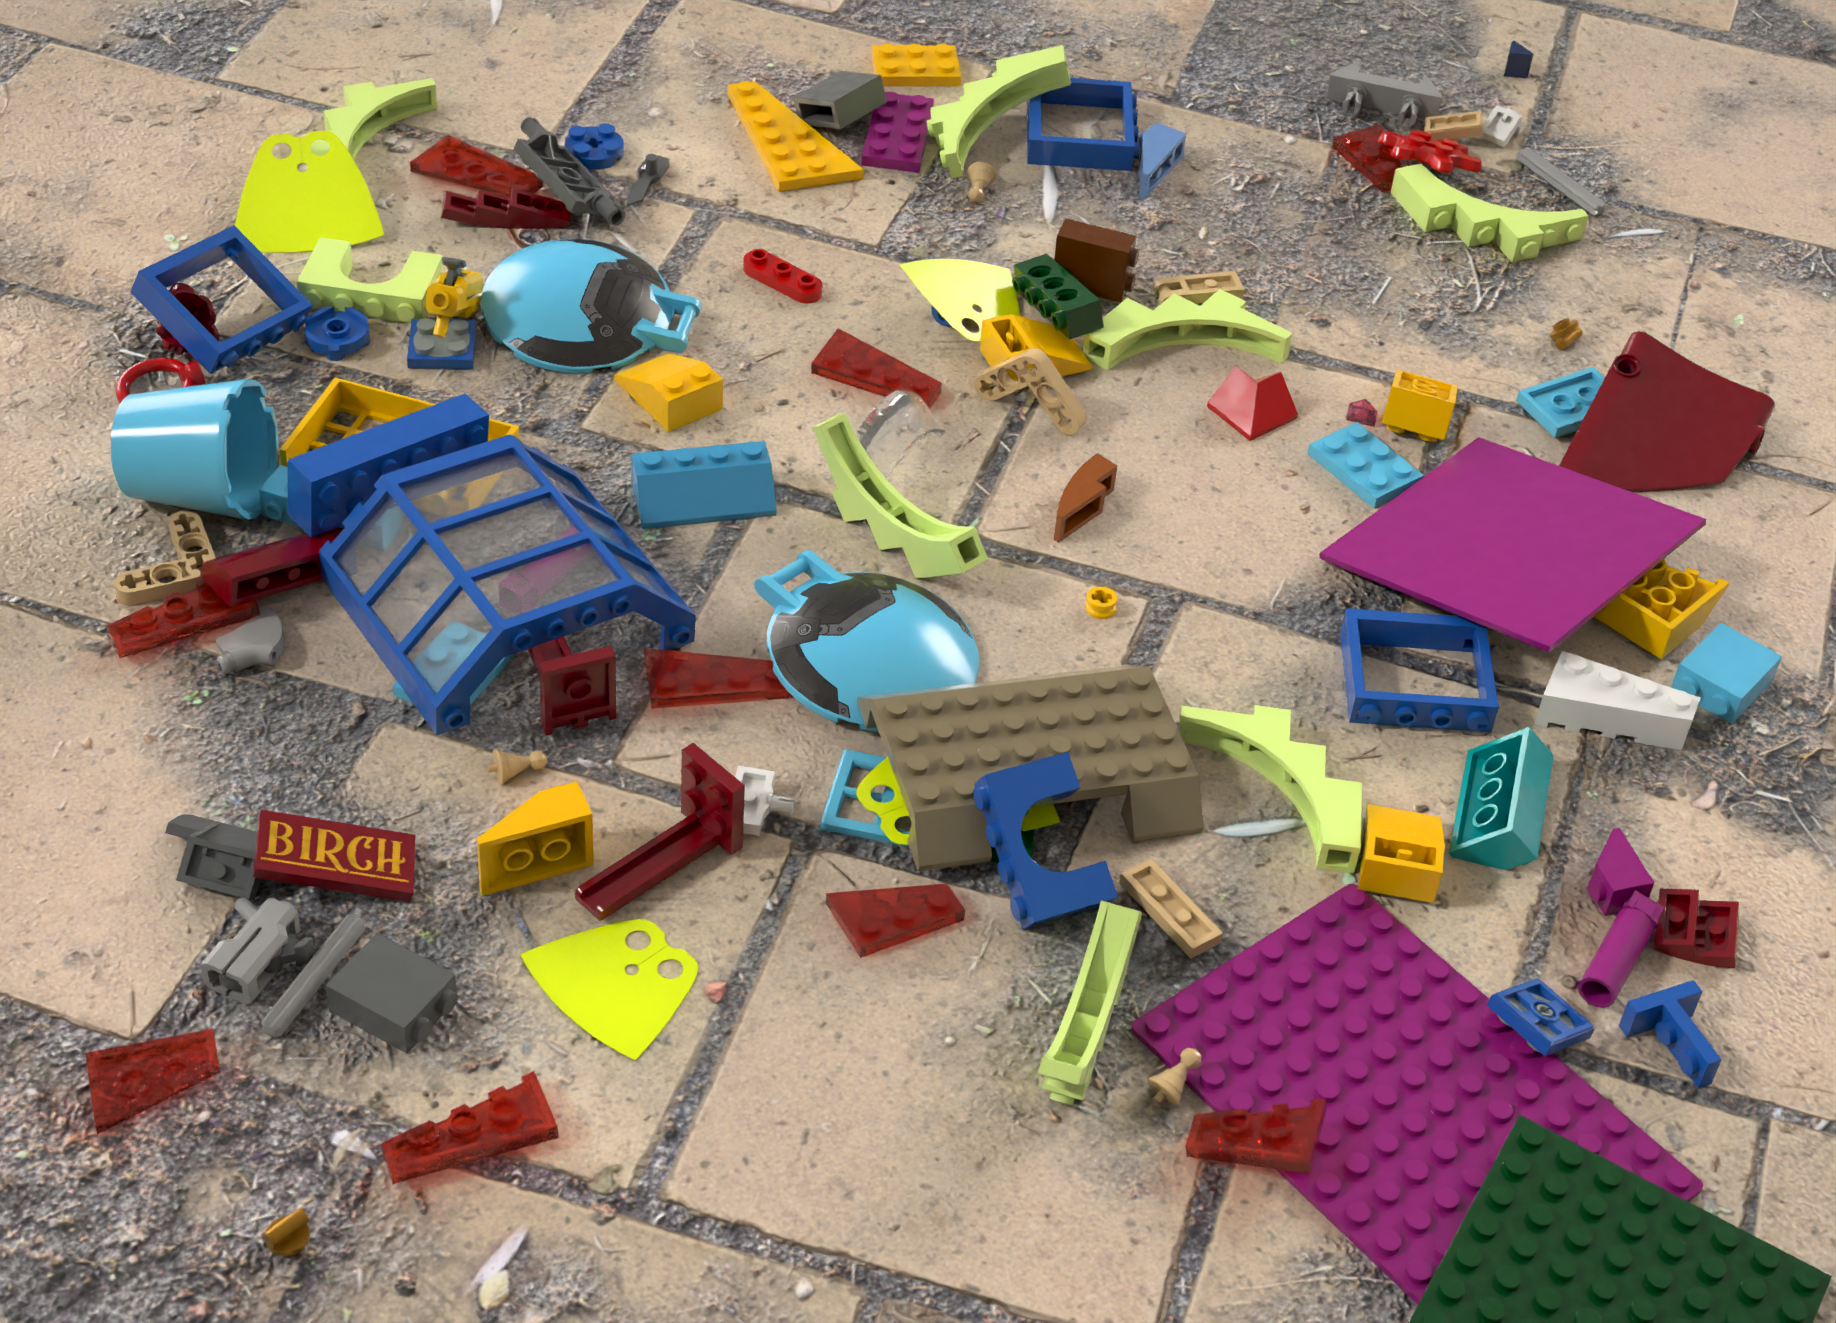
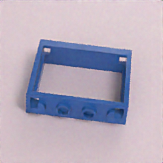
M1070 78L1071 85L1045 92L1027 100V164L1132 171L1133 158H1138L1140 144L1138 142L1139 126H1137L1138 110H1136L1137 94H1132L1131 82ZM1041 103L1122 109L1124 141L1042 136Z
M235 225L138 271L130 291L210 374L225 366L228 368L232 367L238 359L246 355L248 357L255 355L261 347L269 343L272 345L276 344L284 335L292 331L298 332L308 319V314L313 306ZM230 257L282 311L219 343L166 288Z
M1345 609L1340 640L1349 723L1492 732L1499 704L1486 626L1479 625L1461 616ZM1360 645L1472 652L1479 698L1365 691Z

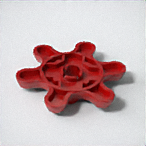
M1412 130L1408 136L1383 131L1378 138L1379 143L1393 147L1390 152L1391 156L1401 160H1416L1426 163L1439 172L1453 173L1454 167L1471 172H1481L1482 170L1481 160L1469 156L1466 145L1451 139H1442V141L1432 139L1430 133L1420 130Z

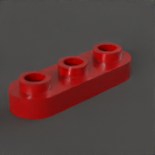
M754 249L744 255L743 271L749 277L800 303L810 304L821 299L823 284L814 275L763 249Z

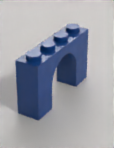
M1069 752L985 774L974 783V801L980 811L983 810L987 822L985 828L986 837L991 847L996 849L999 858V876L1002 882L1008 885L1012 897L1010 900L1011 912L1014 918L1020 921L1022 930L1100 907L1101 901L1110 903L1118 898L1106 861L1072 871L1055 872L1038 865L1029 856L1023 845L1021 826L1029 808L1067 798L1081 788Z

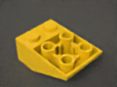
M1014 314L984 319L982 321L980 351L990 367L1026 350L1037 348L1049 357L1061 376L1092 370V365L1074 339L1069 340L1051 324ZM1028 364L1026 367L1029 370L1031 367L1036 365ZM1007 369L1008 375L1018 381L1017 374L1011 369Z
M1367 804L1358 889L1434 903L1443 873L1445 843L1442 818Z

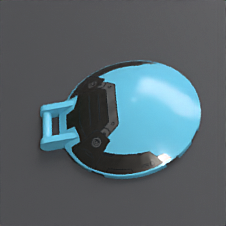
M587 239L545 241L511 254L491 272L485 282L481 298L482 314H484L487 322V329L499 344L504 343L514 351L513 355L529 364L551 371L573 374H590L594 368L608 366L612 370L625 367L636 362L637 356L646 351L651 352L655 348L676 353L684 352L689 342L687 336L694 318L700 314L702 309V303L699 299L670 292L660 273L638 255L616 245ZM674 315H682L676 331L669 330Z
M805 550L797 556L796 561L770 576L764 575L758 578L754 583L756 592L775 608L768 626L766 640L767 653H770L775 675L797 701L826 719L837 723L840 718L860 724V730L879 732L878 728L866 729L857 704V697L971 684L976 681L979 669V655L975 639L969 627L947 602L917 584L901 578L872 572L839 573L811 550ZM803 572L812 578L790 592L781 586Z

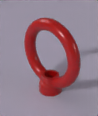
M170 358L148 359L131 366L121 375L116 385V397L119 403H121L125 397L130 395L129 389L132 383L139 377L151 372L168 371L179 375L182 387L205 385V379L197 360L184 364Z

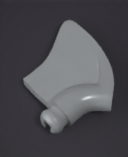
M262 607L239 628L215 638L216 645L223 654L216 661L219 670L223 674H229L234 670L239 672L251 666L261 664L274 665L277 662L284 646V632L279 617L271 607Z

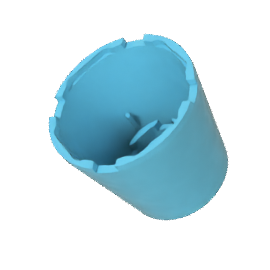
M243 379L130 394L125 397L116 411L111 433L112 467L121 491L126 496L139 500L240 519H254L262 513L259 489L277 469L279 449L274 408L266 406L263 397H266L267 391L264 386L256 380Z

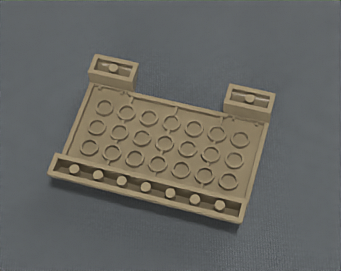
M1126 665L857 697V704L866 729L878 728L912 824L907 842L918 871L991 862V845L987 840L985 831L987 822L983 810L980 811L975 804L973 796L974 783L985 774L1069 752L1081 788L1067 798L1042 805L1126 794L1121 816L1132 842L1196 834L1203 831L1199 774L1149 666Z

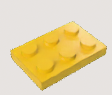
M872 45L871 56L874 74L881 75L884 86H961V72L955 45Z

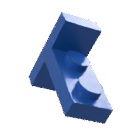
M1694 980L1628 1001L1619 1023L1620 1029L1627 1038L1654 1029L1660 1042L1667 1046L1678 1061L1681 1070L1691 1078L1698 1089L1712 1084L1722 1059L1690 1018L1693 1016L1703 992Z

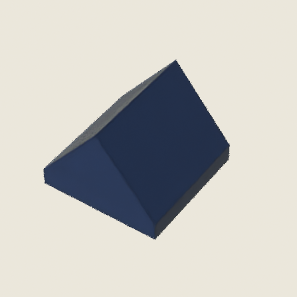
M1516 41L1511 42L1504 77L1527 78L1533 53Z

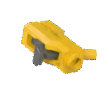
M442 257V264L447 266L448 271L441 273L436 282L427 288L425 302L428 313L438 314L433 331V336L438 338H446L450 317L469 318L477 314L480 310L481 296L476 294L482 293L483 277L480 272L461 269L466 267L465 260Z

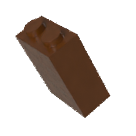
M1065 218L1057 234L1054 260L1096 297L1121 303L1126 292H1132L1135 284L1136 274L1131 272L1132 267L1135 268L1139 257V249L1135 248L1137 236Z

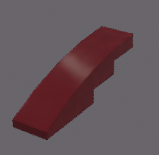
M511 188L509 197L479 189L476 198L446 190L442 202L441 218L471 225L505 229H543L567 227L570 223V212L565 208L566 205L562 201Z

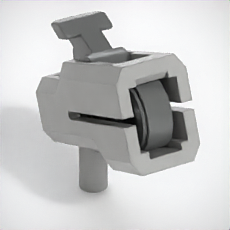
M242 897L236 901L234 908L247 923L233 939L220 941L200 964L203 982L207 987L225 996L229 993L230 998L243 1004H251L284 964L296 962L297 966L308 964L315 952L313 938L306 937L299 942L295 938L301 931L299 914L297 909L287 901L270 898L259 909L247 897Z

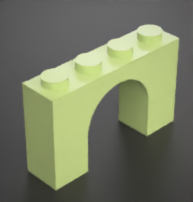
M320 237L297 280V288L313 304L311 309L319 310L325 307H334V312H345V307L359 310L369 318L411 324L412 319H423L429 315L425 306L427 288L432 283H435L438 276L444 272L441 259L443 255L411 251L403 270L398 276L382 283L365 284L348 278L353 268L351 242Z

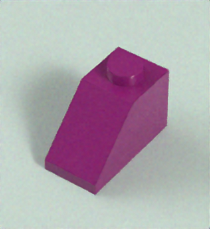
M1620 828L1612 830L1588 883L1591 899L1597 902L1605 916L1617 914L1635 891L1649 898L1655 883Z

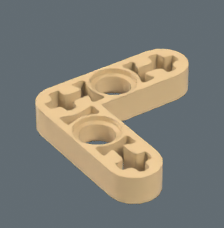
M1032 348L991 366L975 381L977 392L981 397L990 401L1029 386L1054 425L1064 434H1075L1087 420L1084 409L1049 357L1040 349ZM1028 364L1036 365L1031 367L1029 370L1026 367ZM1007 369H1011L1017 374L1018 381L1008 375ZM995 380H998L999 384L997 386L990 384ZM1046 386L1052 387L1057 392L1058 398L1051 396Z
M188 510L174 513L169 519L170 535L179 557L178 560L126 571L116 577L114 587L116 598L120 603L129 606L139 605L210 588L207 582L200 576V570L197 569V566L204 564L206 561L216 559L201 518L197 513ZM183 527H188L191 533L185 534ZM190 547H202V549L197 552L185 551L187 548ZM164 577L176 578L170 583L159 582Z

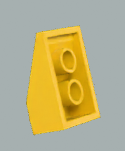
M667 353L614 374V380L667 432L723 410V378L704 361Z
M1396 369L1381 423L1387 424V429L1397 433H1405L1406 430L1416 432L1420 439L1429 442H1436L1437 439L1444 440L1456 403L1458 386Z
M577 781L539 791L477 838L479 885L482 896L594 866L593 817Z

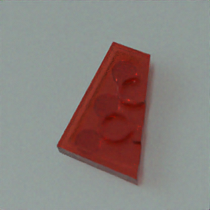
M1380 124L1334 137L1332 147L1381 192L1391 190L1395 170L1403 166L1399 159L1390 155L1393 147L1378 142V138L1383 132Z
M947 883L826 893L827 907L860 958L964 921L965 909Z
M208 1029L85 1053L97 1135L221 1073L214 1030Z
M1326 1099L1311 1100V1106L1289 1108L1288 1103L1272 1105L1273 1111L1249 1113L1244 1108L1195 1114L1185 1145L1186 1155L1190 1158L1310 1173L1327 1110Z

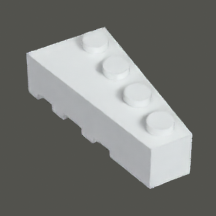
M1562 651L1543 694L1534 725L1547 727L1548 722L1565 725V731L1579 733L1580 729L1584 728L1601 731V737L1615 739L1618 736L1625 735L1633 737L1635 743L1682 750L1700 697Z

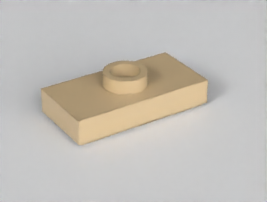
M1475 111L1426 117L1425 132L1432 135L1431 138L1436 140H1458L1464 137L1483 135V112Z

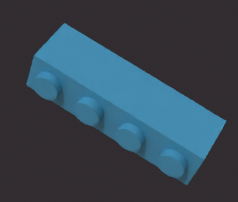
M765 441L631 454L632 488L642 529L775 516L777 513L772 464Z

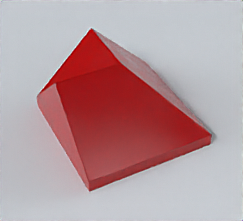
M1235 366L1207 403V407L1249 441L1297 419L1298 416L1282 372L1253 379Z

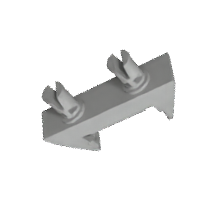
M1360 61L1331 73L1326 99L1343 102L1342 109L1346 114L1351 107H1353V115L1358 114L1361 106L1399 114L1398 121L1401 125H1403L1406 119H1409V127L1415 124L1417 118L1425 119L1426 117L1438 116L1442 95L1432 81L1424 74H1422L1420 83L1414 84L1403 80L1361 73L1362 62Z

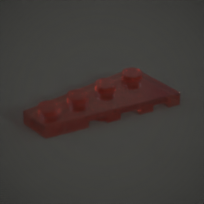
M447 135L410 161V172L507 197H509L511 188L534 194L543 188V181L536 177L537 174L450 135Z
M837 328L811 363L812 374L927 411L930 410L941 394L942 383L839 328Z
M202 579L196 582L197 588L183 595L175 592L165 597L162 605L156 608L146 606L106 627L108 637L119 658H123L260 616L259 605L255 599L229 607L207 582Z
M644 648V664L651 709L794 698L780 683L774 673L772 660Z
M533 1071L522 1076V1083L508 1090L501 1086L488 1092V1099L469 1108L465 1103L450 1110L451 1114L449 1117L439 1123L429 1120L381 1143L382 1156L392 1184L559 1138L557 1123L535 1072Z

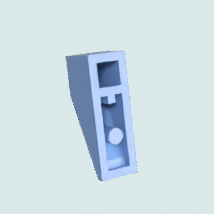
M1157 122L1147 131L1142 132L1139 138V148H1141L1139 157L1140 198L1146 199L1183 158L1187 133Z

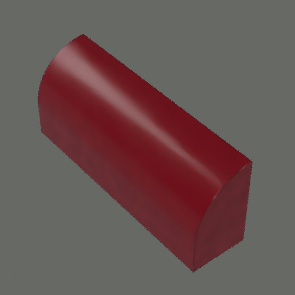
M338 527L312 538L307 533H303L206 561L201 568L200 576L229 607L322 580L319 550L327 540L333 542L343 528Z

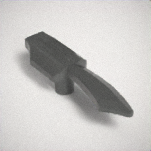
M655 154L646 155V159L637 169L640 179L633 185L628 194L627 206L644 201L650 185L659 181L669 169V158Z

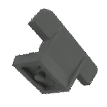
M190 814L179 815L168 822L166 834L188 839L176 878L177 881L255 900L260 883V878L253 877L256 831Z

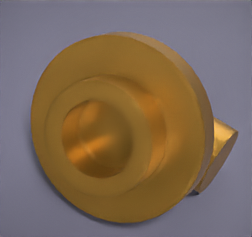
M1569 317L1552 326L1554 331L1549 335L1551 339L1556 340L1555 345L1559 350H1565L1582 336L1583 332L1578 327V320L1570 321Z
M299 1207L288 1216L279 1217L269 1224L263 1233V1237L268 1249L272 1253L279 1256H291L301 1252L307 1246L310 1240V1231L307 1225L309 1217L302 1208Z

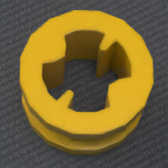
M1094 587L1086 594L1085 610L1089 615L1097 619L1110 618L1116 612L1117 594L1107 587Z

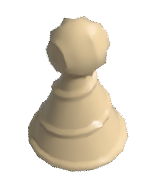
M975 162L968 168V175L973 187L968 191V197L973 203L982 201L984 198L983 189L992 183L997 175L995 169L988 163Z
M495 748L492 755L493 764L487 765L488 773L495 772L499 784L503 785L518 773L523 772L528 766L534 770L545 768L548 763L547 756L542 750H535L529 756H521Z
M1184 1049L1180 1054L1181 1063L1148 1078L1149 1086L1157 1093L1153 1097L1157 1103H1160L1164 1098L1174 1106L1180 1105V1097L1184 1083L1187 1080L1188 1069L1195 1070L1202 1063V1056L1196 1049Z

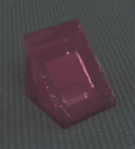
M1367 399L1349 403L1346 420L1375 427L1378 411Z

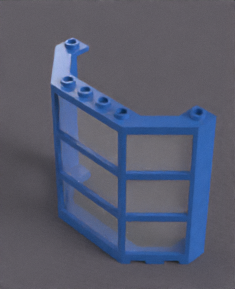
M511 434L383 474L374 484L377 490L365 504L359 502L342 522L345 528L333 542L327 540L319 550L322 580L436 736L470 724V696L504 657L633 611L661 624L660 649L663 653L694 642L696 615L573 469L565 464H559L542 451L523 444Z

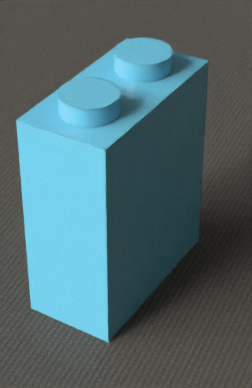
M1720 622L1679 664L1671 688L1700 697L1699 706L1733 724L1773 682L1782 656Z

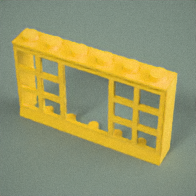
M334 378L280 448L281 465L288 467V459L307 453L310 448L317 449L328 445L316 441L325 429L344 434L342 438L344 439L363 432L359 429L368 418L387 423L435 404ZM338 411L359 416L351 427L331 423ZM489 418L488 441L509 434L520 440L519 426ZM503 474L448 491L447 494L442 493L413 504L420 513L442 519L481 507ZM460 489L467 490L462 498V504L452 501Z

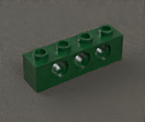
M1047 253L1013 265L1015 277L1012 278L1015 292L1025 298L1031 307L1036 308L1044 319H1048L1057 331L1060 330L1069 340L1104 328L1100 299Z

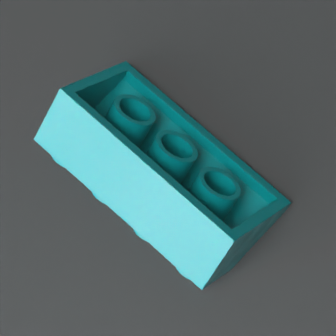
M1530 727L1468 750L1449 848V854L1453 858L1501 870L1526 865L1538 859L1554 755Z

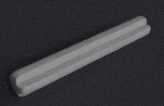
M1526 147L1519 151L1517 159L1520 163L1589 214L1597 217L1604 213L1606 207L1604 201L1533 149Z
M354 914L346 915L261 1021L262 1030L266 1034L278 1038L284 1033L365 931L364 920L361 917H356Z

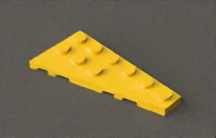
M742 81L738 84L728 85L727 95L778 192L863 179V168L756 81Z

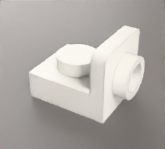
M1496 105L1484 122L1483 135L1479 137L1504 148L1513 134L1519 135L1522 131V116L1510 108L1505 109Z

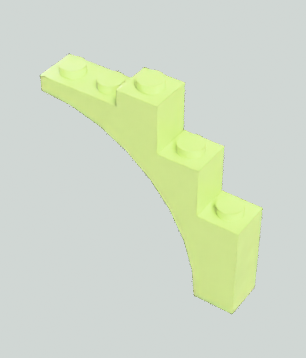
M1063 45L996 60L997 72L992 73L991 78L963 84L964 96H960V101L931 107V119L927 120L928 132L930 137L936 138L938 148L941 147L942 149L940 151L941 163L943 168L949 169L951 179L963 176L964 162L971 146L993 121L1028 99L1071 85L1069 66Z
M433 78L377 88H375L373 82L343 86L345 107L323 110L325 131L334 133L346 146L354 160L357 152L365 142L380 130L409 116L437 109L436 84ZM316 140L312 143L310 149L316 155H325L330 150V144L325 140Z
M1422 164L1396 168L1391 188V194L1424 232L1451 227L1468 247L1494 242L1511 262L1536 258L1540 248L1582 240L1588 219V214L1583 209L1562 212H1537L1491 204L1450 187L1435 177Z
M1221 289L1200 306L1177 294H1172L1154 310L1126 298L1103 317L1104 328L1085 334L1083 354L1088 361L1109 370L1124 359L1144 351L1164 346L1203 344L1237 348L1259 354L1278 363H1283L1288 358L1293 333L1246 311V301Z
M845 413L837 414L812 427L837 485V488L831 492L844 522L867 519L879 550L902 547L915 579L962 574L988 559L975 527L955 526L939 521L909 502L886 480L858 440Z
M1255 705L1253 715L1181 706L1178 727H1181L1180 735L1184 743L1203 746L1231 756L1257 770L1277 785L1292 801L1307 824L1315 847L1316 868L1347 873L1355 872L1361 849L1362 783L1325 778L1326 746L1289 741L1291 710Z
M1105 901L1100 903L1087 951L1066 1013L1051 1047L1042 1057L1038 1074L1045 1075L1042 1089L1051 1091L1049 1099L1073 1105L1075 1098L1084 1100L1086 1097L1097 1054L1102 1051L1113 1007L1118 1004L1142 917V912Z

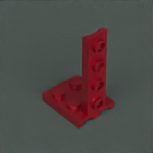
M563 636L527 649L539 675L541 726L546 736L553 734V728L572 724L574 729L588 726V720L608 716L609 720L617 719L616 655L611 646L572 655Z
M695 743L683 748L680 798L681 813L686 818L581 884L575 891V899L594 917L602 921L717 845H720L730 855L742 849L745 785Z

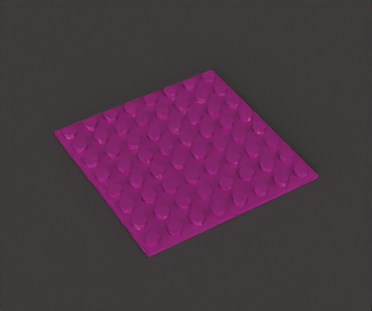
M1478 437L1319 553L1320 559L1337 567L1376 581L1393 590H1398L1420 601L1442 608L1449 613L1459 615L1479 625L1503 633L1508 637L1535 646L1538 649L1551 652L1705 526L1706 519Z

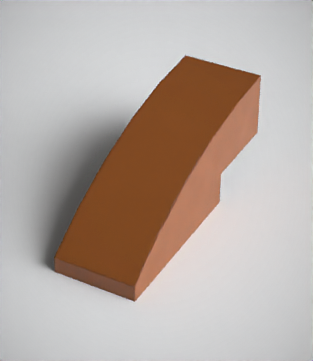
M1096 453L1072 476L1059 501L1054 532L1055 541L1061 542L1103 512L1104 498L1114 491L1117 473L1116 464Z

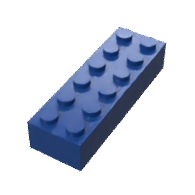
M462 394L288 459V516L311 538L343 526L342 522L359 502L365 504L377 490L374 484L383 474L487 442L489 414L467 394Z

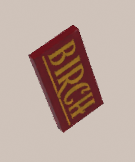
M260 809L257 821L253 877L410 902L414 891L416 835Z

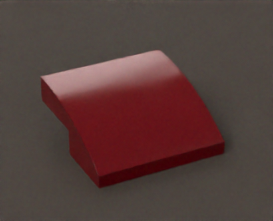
M1660 888L1658 904L1663 906L1664 909L1659 916V923L1655 931V950L1694 963L1735 968L1739 902L1700 900L1699 890Z

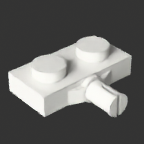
M738 765L735 778L745 785L743 833L760 836L764 819L770 810L793 814L795 798L773 796L775 771Z

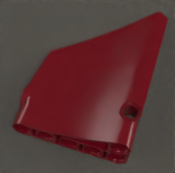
M1641 331L1633 332L1621 354L1614 359L1559 466L1630 492L1665 491L1721 484L1725 482L1747 452L1756 455L1765 434V427L1775 408V402L1770 396L1740 385L1699 366L1664 345L1650 334Z

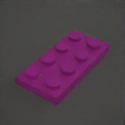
M891 91L885 92L887 102L874 109L862 153L861 166L919 173L928 136L927 120L931 119V107H934V98H926L922 95H902Z

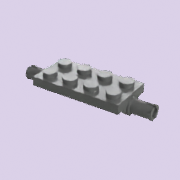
M525 118L520 127L521 131L530 139L518 138L514 146V150L520 155L522 162L534 170L537 174L536 177L547 184L551 189V193L560 198L569 212L576 215H582L583 213L593 214L598 218L606 219L610 225H620L625 219L624 207L567 147L558 145L557 138L552 132L547 131L536 118Z

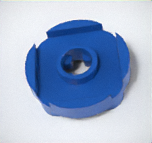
M604 123L599 126L588 127L573 126L569 128L568 136L564 141V146L589 170L610 168L615 165L617 158L620 157L621 160L624 156L623 138L615 132V127L611 124Z
M325 307L313 312L305 321L304 334L307 346L317 353L326 355V358L330 361H340L345 358V355L359 351L370 344L368 319L357 309L345 307V312H334V307Z

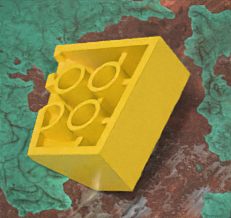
M1663 559L1593 617L1662 660L1702 626L1727 590L1730 582L1719 578L1716 583L1698 577L1700 571L1687 567L1684 572L1667 566L1665 559Z

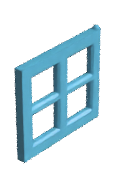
M849 749L843 751L819 825L822 831L826 830L909 847V845L896 844L888 839L880 828L881 818L876 815L874 824L839 817L845 797L858 799L856 796L857 788L848 787L854 767L873 770L886 757L851 751ZM885 786L883 793L871 791V797L880 803L889 802L895 796L894 791L888 786ZM896 829L903 834H909L910 832L906 830Z

